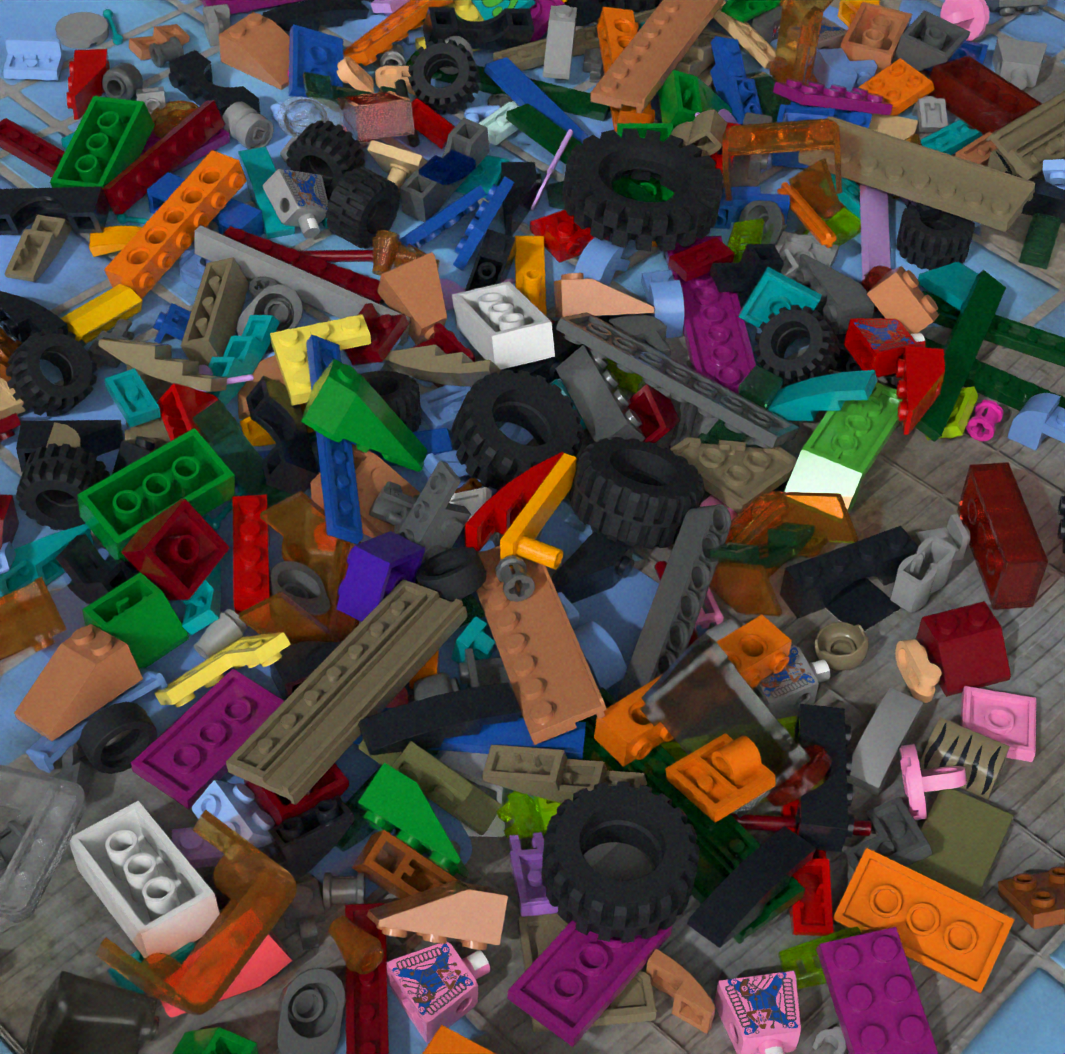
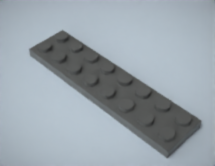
M588 312L559 319L556 330L564 333V338L569 342L578 345L584 344L591 348L590 352L593 355L602 359L609 358L616 362V366L620 370L631 374L636 373L644 377L643 381L647 385L654 388L662 387L671 392L670 396L673 399L698 407L697 411L700 414L709 418L716 417L724 421L726 428L736 433L744 432L753 437L752 441L760 447L766 449L774 448L793 440L800 428Z

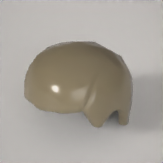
M831 622L821 628L814 639L817 657L819 660L824 659L829 668L834 671L851 670L859 666L866 658L869 647L868 636H866L862 626L859 624L853 626L847 622Z

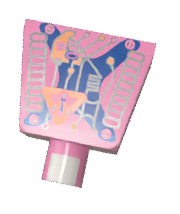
M451 943L436 944L387 962V984L427 1044L432 1040L441 1025L449 1028L477 1005L478 983L476 979L489 973L490 965L480 950L461 959Z
M794 971L718 981L714 999L715 1007L737 1054H785L796 1050L801 1034V1024Z

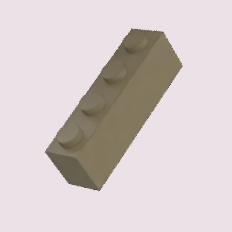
M234 257L207 263L181 343V348L188 359L199 361V365L208 366L212 356L223 357L231 336H234L249 283Z

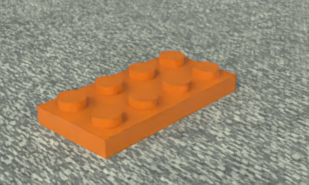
M868 848L865 849L833 916V921L859 934L896 927L907 958L981 994L1015 920Z

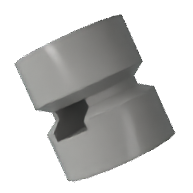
M236 102L231 104L224 112L222 118L226 125L223 129L229 132L230 136L245 148L265 147L272 139L274 130L271 121L257 113L248 104Z

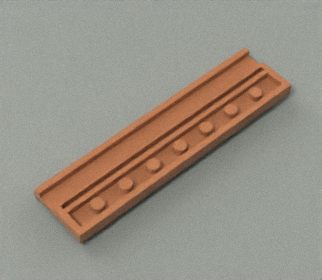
M663 0L591 91V102L620 109L624 105L636 107L637 113H642L672 70L676 68L719 10L724 0Z
M500 545L487 551L479 552L478 554L487 576L486 581L476 592L534 745L576 729L575 722L595 714L598 719L605 717L604 711L607 710L546 566L521 557L527 566L526 573L532 577L535 583V589L529 598L515 602L506 598L503 592L504 583L500 582L495 574V568L501 560ZM510 568L511 571H512V574H514V573H515L514 568H513V569ZM515 583L517 591L520 592L518 583Z

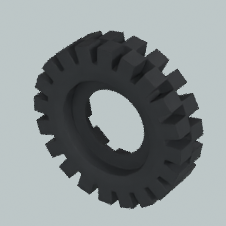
M623 129L621 138L614 130L601 132L600 139L594 135L584 139L583 146L577 144L571 150V156H568L562 201H565L564 208L568 215H575L574 222L582 230L591 227L590 235L600 240H604L607 236L613 234L612 245L626 248L631 239L635 240L636 250L651 251L652 241L656 242L661 251L674 250L676 241L682 247L689 246L695 243L696 237L703 239L709 234L710 227L714 228L724 186L721 170L715 169L716 162L709 155L701 157L702 149L691 143L682 148L683 139L670 135L663 142L659 141L661 132L647 130L645 138H640L637 129ZM624 175H631V179L650 181L651 177L660 180V184L674 192L669 200L664 202L637 201L617 194L611 183L621 180V177Z

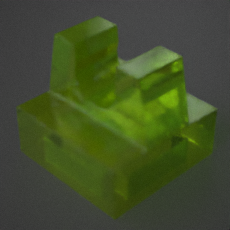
M517 791L508 794L509 802L496 811L498 817L504 822L515 819L511 827L503 830L506 838L509 839V835H518L519 839L529 836L533 838V833L542 832V835H545L546 830L535 800L528 794Z

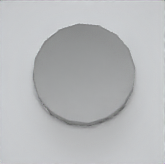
M91 12L69 14L62 17L55 27L56 36L60 39L61 43L66 47L74 49H87L91 47L90 44L95 42L97 45H100L109 35L106 19L99 14Z

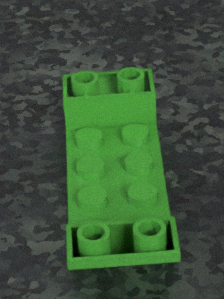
M877 382L868 400H846L840 411H827L802 448L783 497L844 521L857 500L861 481L898 423L903 422L897 420L899 401L902 402V399H897L896 397L897 390Z

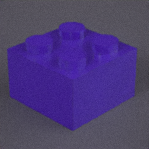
M392 531L354 545L347 557V564L349 566L346 576L338 589L340 597L336 609L362 622L403 579L415 583L416 572L420 568L425 548Z

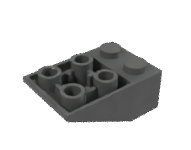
M806 254L800 255L799 267L796 269V282L822 295L814 312L817 311L822 315L835 332L834 334H846L850 319L872 318L875 305L860 283Z

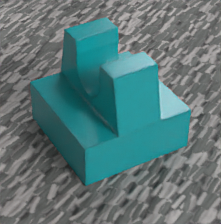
M476 616L456 639L451 657L453 661L458 664L465 662V649L469 648L473 649L474 660L492 657L490 651L496 643L485 634L486 622Z

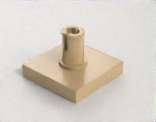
M371 140L367 149L384 172L389 173L387 179L394 182L398 188L403 185L405 179H408L415 170L424 174L432 171L422 155Z

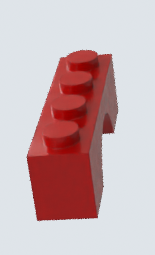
M267 494L232 496L233 600L235 612L243 619L246 626L272 625L269 568L270 527Z

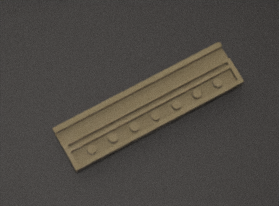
M1065 91L992 133L986 139L988 142L991 140L1014 167L1016 173L1023 179L1030 180L1043 172V160L1065 158Z
M831 116L827 118V122L798 153L799 163L1004 232L1009 230L1022 213L1025 203L1032 200L1033 193L1035 192V183L1033 181Z
M403 579L226 761L228 773L288 798L292 804L296 805L361 735L358 726L359 721L381 713L466 620L467 611L466 607L463 606L462 600L455 599L454 602L439 598L437 591Z

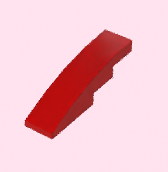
M560 452L533 466L507 483L488 499L465 523L466 547L474 548L479 553L494 532L504 535L564 452Z
M782 799L781 816L795 817L799 799ZM787 827L788 829H790L792 832L795 833V828ZM816 850L811 861L792 875L805 888L803 898L789 907L793 935L833 936L834 934L829 859H826V851Z

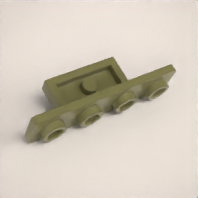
M364 739L358 746L362 752L379 764L383 765L385 762L417 782L428 799L479 835H483L488 830L501 809L499 802L412 741L402 752L371 756Z

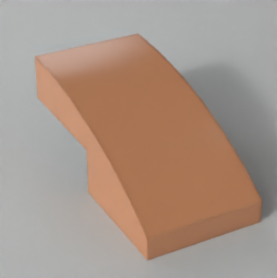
M177 24L154 26L153 36L129 38L128 48L140 60L151 59L149 53L150 44L156 43L158 45L169 41L170 37L175 36L183 46L189 42L190 36Z
M655 949L648 959L646 973L650 975L651 985L674 998L673 1015L708 1034L712 1027L716 1008L709 995L698 981L668 955Z

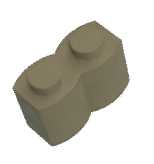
M707 110L697 115L693 122H685L675 127L671 135L683 139L682 148L692 143L702 149L701 157L710 156L722 147L727 122L716 110Z

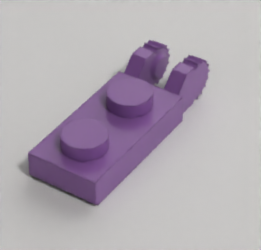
M542 832L533 833L532 849L522 850L518 834L509 835L510 864L521 917L558 913V906L553 907L550 905L546 897L547 888L542 884L541 872L544 848Z

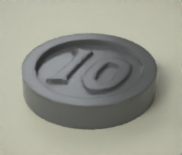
M494 94L488 98V105H500L501 108L513 100L507 94Z

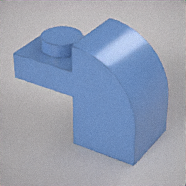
M842 48L820 49L817 52L812 72L818 83L824 84L826 88H830L831 84L844 86L847 88L846 90L852 91L853 87H859L874 77L878 66L874 60L849 61Z
M595 237L584 248L573 273H583L584 279H594L610 286L615 271L626 272L630 261L621 257L624 251L623 247L612 245V242L606 239L600 240Z
M671 270L642 273V287L648 304L654 307V313H647V315L660 320L666 325V338L682 337L684 299L680 280L674 279Z
M1041 393L1032 396L1013 419L1007 438L1035 451L1047 435L1065 443V409L1058 406L1061 396L1051 393Z
M588 621L577 629H573L598 689L603 687L606 690L622 680L627 671V666L617 644L608 632L593 621Z

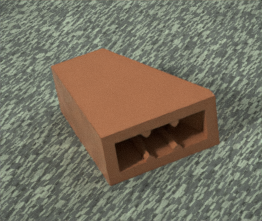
M432 252L381 275L377 292L390 309L410 317L409 336L415 344L418 345L434 338V325L440 322L445 326L447 320L434 254Z

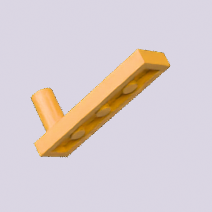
M515 236L517 251L515 254V287L546 316L544 236Z
M566 453L562 455L500 539L501 559L514 555L555 570L559 567L563 558V550L535 540V538L570 491L576 473L577 457Z

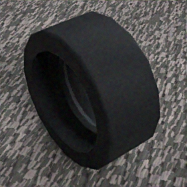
M459 547L441 552L423 563L416 572V580L419 585L437 591L439 598L454 602L455 599L460 600L475 592L483 585L487 576L478 551L471 547Z
M122 702L106 707L90 718L82 729L79 741L82 750L96 770L101 773L113 774L131 768V762L157 740L158 736L156 727L142 707L136 703ZM132 729L129 735L121 741L105 746L116 735Z

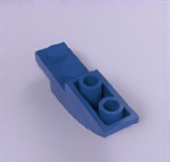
M716 36L711 41L716 64L710 70L718 96L732 108L733 117L742 126L745 113L762 115L755 80L746 76L738 39Z
M758 186L723 188L714 228L730 229L731 222H739L744 207L753 201H773L777 203L785 218V224H787L790 196L761 194V189Z

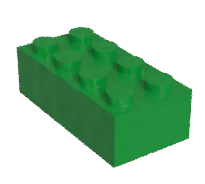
M93 96L50 180L52 188L97 186L104 188L140 157L155 126L145 102Z
M193 428L77 494L80 517L115 560L122 559L126 562L128 559L121 551L144 524L181 499H186L201 516L207 514L232 499V496H235V474L200 433Z

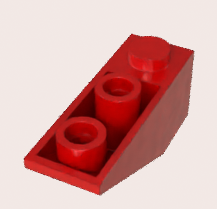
M107 49L75 50L74 61H69V92H67L66 98L68 109H73L74 120H79L85 113L93 96L101 97L105 92L102 80L104 74L110 69Z
M905 346L903 359H897L896 378H901V380H898L896 397L897 399H902V402L899 401L897 420L903 421V435L910 434L940 395L945 373L944 349Z

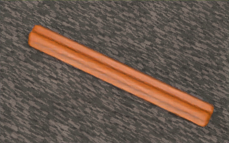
M787 182L782 183V187L777 190V193L789 195V208L821 245H825L826 248L833 247L832 243L837 241L836 234L793 185H789Z

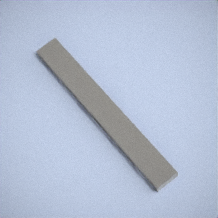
M200 225L195 230L196 255L212 262L234 257L244 276L252 280L257 277H270L275 280L276 284L286 285L295 290L302 302L342 319L357 316L364 305L368 303L373 304L379 317L385 314H390L391 316L401 314ZM407 316L409 325L400 337L401 341L398 345L404 346L408 341L410 317Z

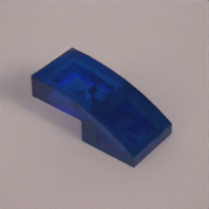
M452 149L443 158L437 155L432 157L419 169V175L441 185L452 184L463 179L476 169V159Z

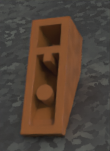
M386 830L377 832L370 837L352 866L357 872H365L367 879L400 899L451 881H459Z

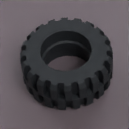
M513 370L500 371L499 375L497 372L485 375L483 379L476 381L472 385L453 422L451 430L453 436L451 440L454 450H458L456 457L460 464H465L467 467L465 471L472 478H478L483 487L488 488L490 486L497 490L496 493L519 475L556 454L564 452L576 457L580 451L583 427L580 424L581 418L577 409L573 410L574 404L568 395L564 397L561 394V388L556 384L550 385L545 382L546 378L540 375L534 377L529 375L530 372L522 370L518 371V373H513ZM495 422H510L523 427L536 439L539 446L523 445L511 440L502 433Z
M613 437L611 440L603 438L597 442L594 441L582 451L569 493V499L575 515H578L579 520L583 524L590 525L591 530L594 532L602 533L608 539L615 542L616 540L625 542V545L629 546L641 545L643 548L650 549L654 546L667 548L671 544H675L686 513L691 508L700 507L705 489L701 474L698 473L697 468L694 465H689L688 460L684 457L675 455L674 451L658 447L655 443L641 442L639 439L630 438L627 440L622 437Z
M617 781V786H608V783L604 782L594 784V790L592 791L583 788L573 794V802L570 799L564 800L557 808V814L551 817L547 825L541 876L542 884L547 888L546 897L550 905L553 907L558 906V915L566 923H570L573 920L576 923L575 930L585 935H588L589 931L598 934V940L610 942V937L621 938V943L634 942L635 936L641 935L643 939L656 936L658 927L662 930H667L675 923L676 916L683 914L688 905L699 861V846L696 844L697 835L694 827L691 824H687L688 816L680 807L674 809L671 806L672 800L662 793L657 796L652 793V788L641 784L639 788L629 786V782ZM604 843H624L644 852L651 859L656 869L638 879L616 880L595 871L587 863L583 855L593 847Z

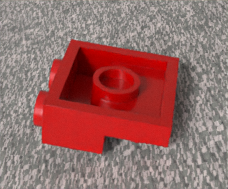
M566 210L530 221V231L534 236H544V247L559 263L580 256L587 244L595 238L590 235L591 227L582 230L574 222L575 215L569 216Z

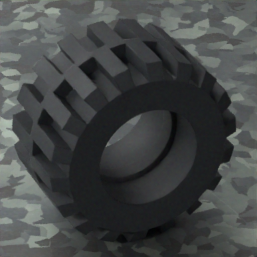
M438 39L437 44H434L433 41L427 42L429 47L424 49L421 46L418 49V57L413 55L411 59L414 66H409L408 69L411 75L408 78L414 93L419 100L432 110H438L439 114L445 115L447 110L451 114L457 113L456 109L459 107L463 111L467 108L465 103L467 101L472 103L475 100L473 93L478 94L480 89L477 84L480 83L479 70L471 53L461 43L457 46L455 40L449 39L448 43H446L444 39ZM446 66L459 69L458 76L451 85L444 88H437L431 85L432 76L438 69Z
M320 120L308 125L291 144L286 154L288 157L286 162L292 171L321 175L327 200H330L337 183L344 178L346 173L352 172L354 168L365 166V160L363 159L365 154L359 148L361 144L358 140H354L353 134L350 131L346 132L343 126L339 124L335 126L331 121L324 123Z
M365 167L354 168L352 172L346 173L344 178L337 183L336 188L331 194L326 212L327 227L335 235L361 249H367L370 246L376 245L379 240L385 237L396 219L400 205L398 186Z
M909 204L908 208H905L903 211L896 247L900 251L899 254L902 258H907L906 261L908 263L915 264L921 269L926 268L930 271L955 262L963 264L968 256L975 223L944 211L923 219L915 207Z
M792 305L791 310L783 307L779 309V314L775 315L772 313L768 316L770 320L767 324L762 322L759 327L762 332L756 333L755 341L758 345L754 346V352L758 356L756 359L760 366L779 386L784 388L785 386L814 377L830 375V368H836L838 362L834 357H840V349L837 347L839 340L822 315L817 311L814 312L811 307L804 306L801 309L799 305ZM801 337H810L809 346L801 356L790 360L784 359L787 347L794 340Z
M50 328L43 329L40 333L36 332L14 351V354L8 360L10 366L6 369V376L11 377L7 384L9 389L14 388L16 393L13 394L15 400L21 399L24 402L22 407L26 410L32 407L34 408V414L40 416L46 412L47 417H54L58 413L60 415L67 413L94 389L92 385L97 380V376L93 374L97 370V364L91 362L94 355L91 350L88 352L85 350L84 346L87 344L82 339L78 342L75 340L76 335L71 332L64 335L63 329L56 328L51 332ZM40 360L50 361L59 368L64 380L63 386L55 385L45 378L40 369Z
M373 371L360 374L412 433L419 429V425H421L419 384L414 378L394 371Z
M56 443L48 444L47 448L41 446L36 449V452H32L29 455L17 487L16 499L19 500L18 505L21 510L26 511L25 515L30 519L37 520L38 524L51 527L50 529L57 531L58 529L67 530L86 524L80 517L77 494L109 477L110 473L105 470L106 465L102 461L96 460V455L86 453L81 447L77 446V448H74L70 444L64 443L62 446H58Z

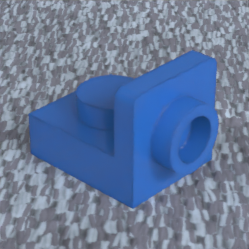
M171 303L166 314L160 312L153 328L158 330L154 341L160 343L165 333L182 341L191 312Z

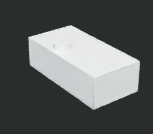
M503 282L452 294L456 328L485 360H491L500 370L555 357L552 322L511 282Z
M139 801L68 838L78 871L150 966L155 965L189 942H195L223 925L214 892Z

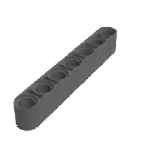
M718 504L691 508L686 513L620 686L618 701L682 662L730 531L731 516L724 505Z

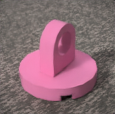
M945 0L940 14V18L971 32L966 41H974L982 36L990 18L989 8L985 0Z
M915 744L903 745L899 748L902 757L900 764L905 795L909 797V804L912 808H908L914 820L927 819L924 792L957 788L967 784L965 767L947 766L920 770Z

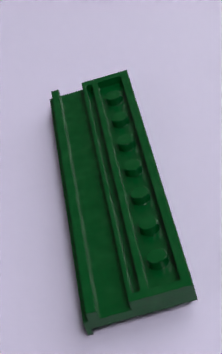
M603 687L599 689L606 708L617 702ZM595 714L578 721L586 722L583 760L602 761L609 771L644 773L647 781L646 786L652 788L653 794L657 796L660 793L664 794L672 800L671 806L674 809L680 807L688 816L687 824H691L694 827L697 835L696 844L699 846V861L692 895L702 904L761 844L731 814L715 823L666 779L665 768L677 761L660 744L654 747L643 759H635L623 767L594 738L597 715ZM791 876L787 887L766 903L762 914L733 937L735 941L741 944L749 935L802 899L805 888Z

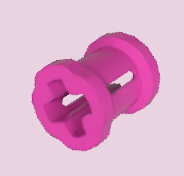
M983 400L978 403L975 408V416L968 421L966 426L968 434L978 441L990 440L994 436L996 423L1000 422L1003 418V409L991 400Z

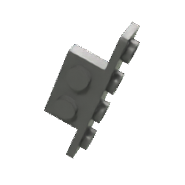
M745 113L728 187L758 186L761 169H767L769 153L765 151L766 148H771L774 131H770L772 124L771 116Z
M443 461L438 462L397 533L425 548L421 565L433 556L450 550L471 516V513L465 506L449 503L461 480L448 463Z

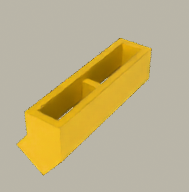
M118 284L63 316L61 319L67 323L68 332L76 335V341L79 342L82 339L87 344L97 338L101 331L107 332L114 328L119 319L127 320L141 312L143 300L130 287Z

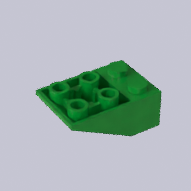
M672 70L658 91L662 123H673V129L682 123L693 122L697 112L702 113L707 110H716L718 112L721 109H726L732 114L731 107L699 77Z
M384 762L358 801L365 811L363 818L370 822L369 826L377 832L386 830L390 834L394 833L397 835V839L419 854L423 855V853H426L430 856L429 859L453 877L458 873L467 878L469 872L418 783Z

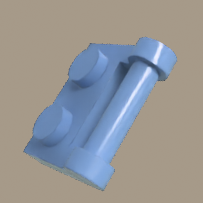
M444 385L420 394L421 418L430 429L447 428L448 431L452 430L456 415L471 387Z

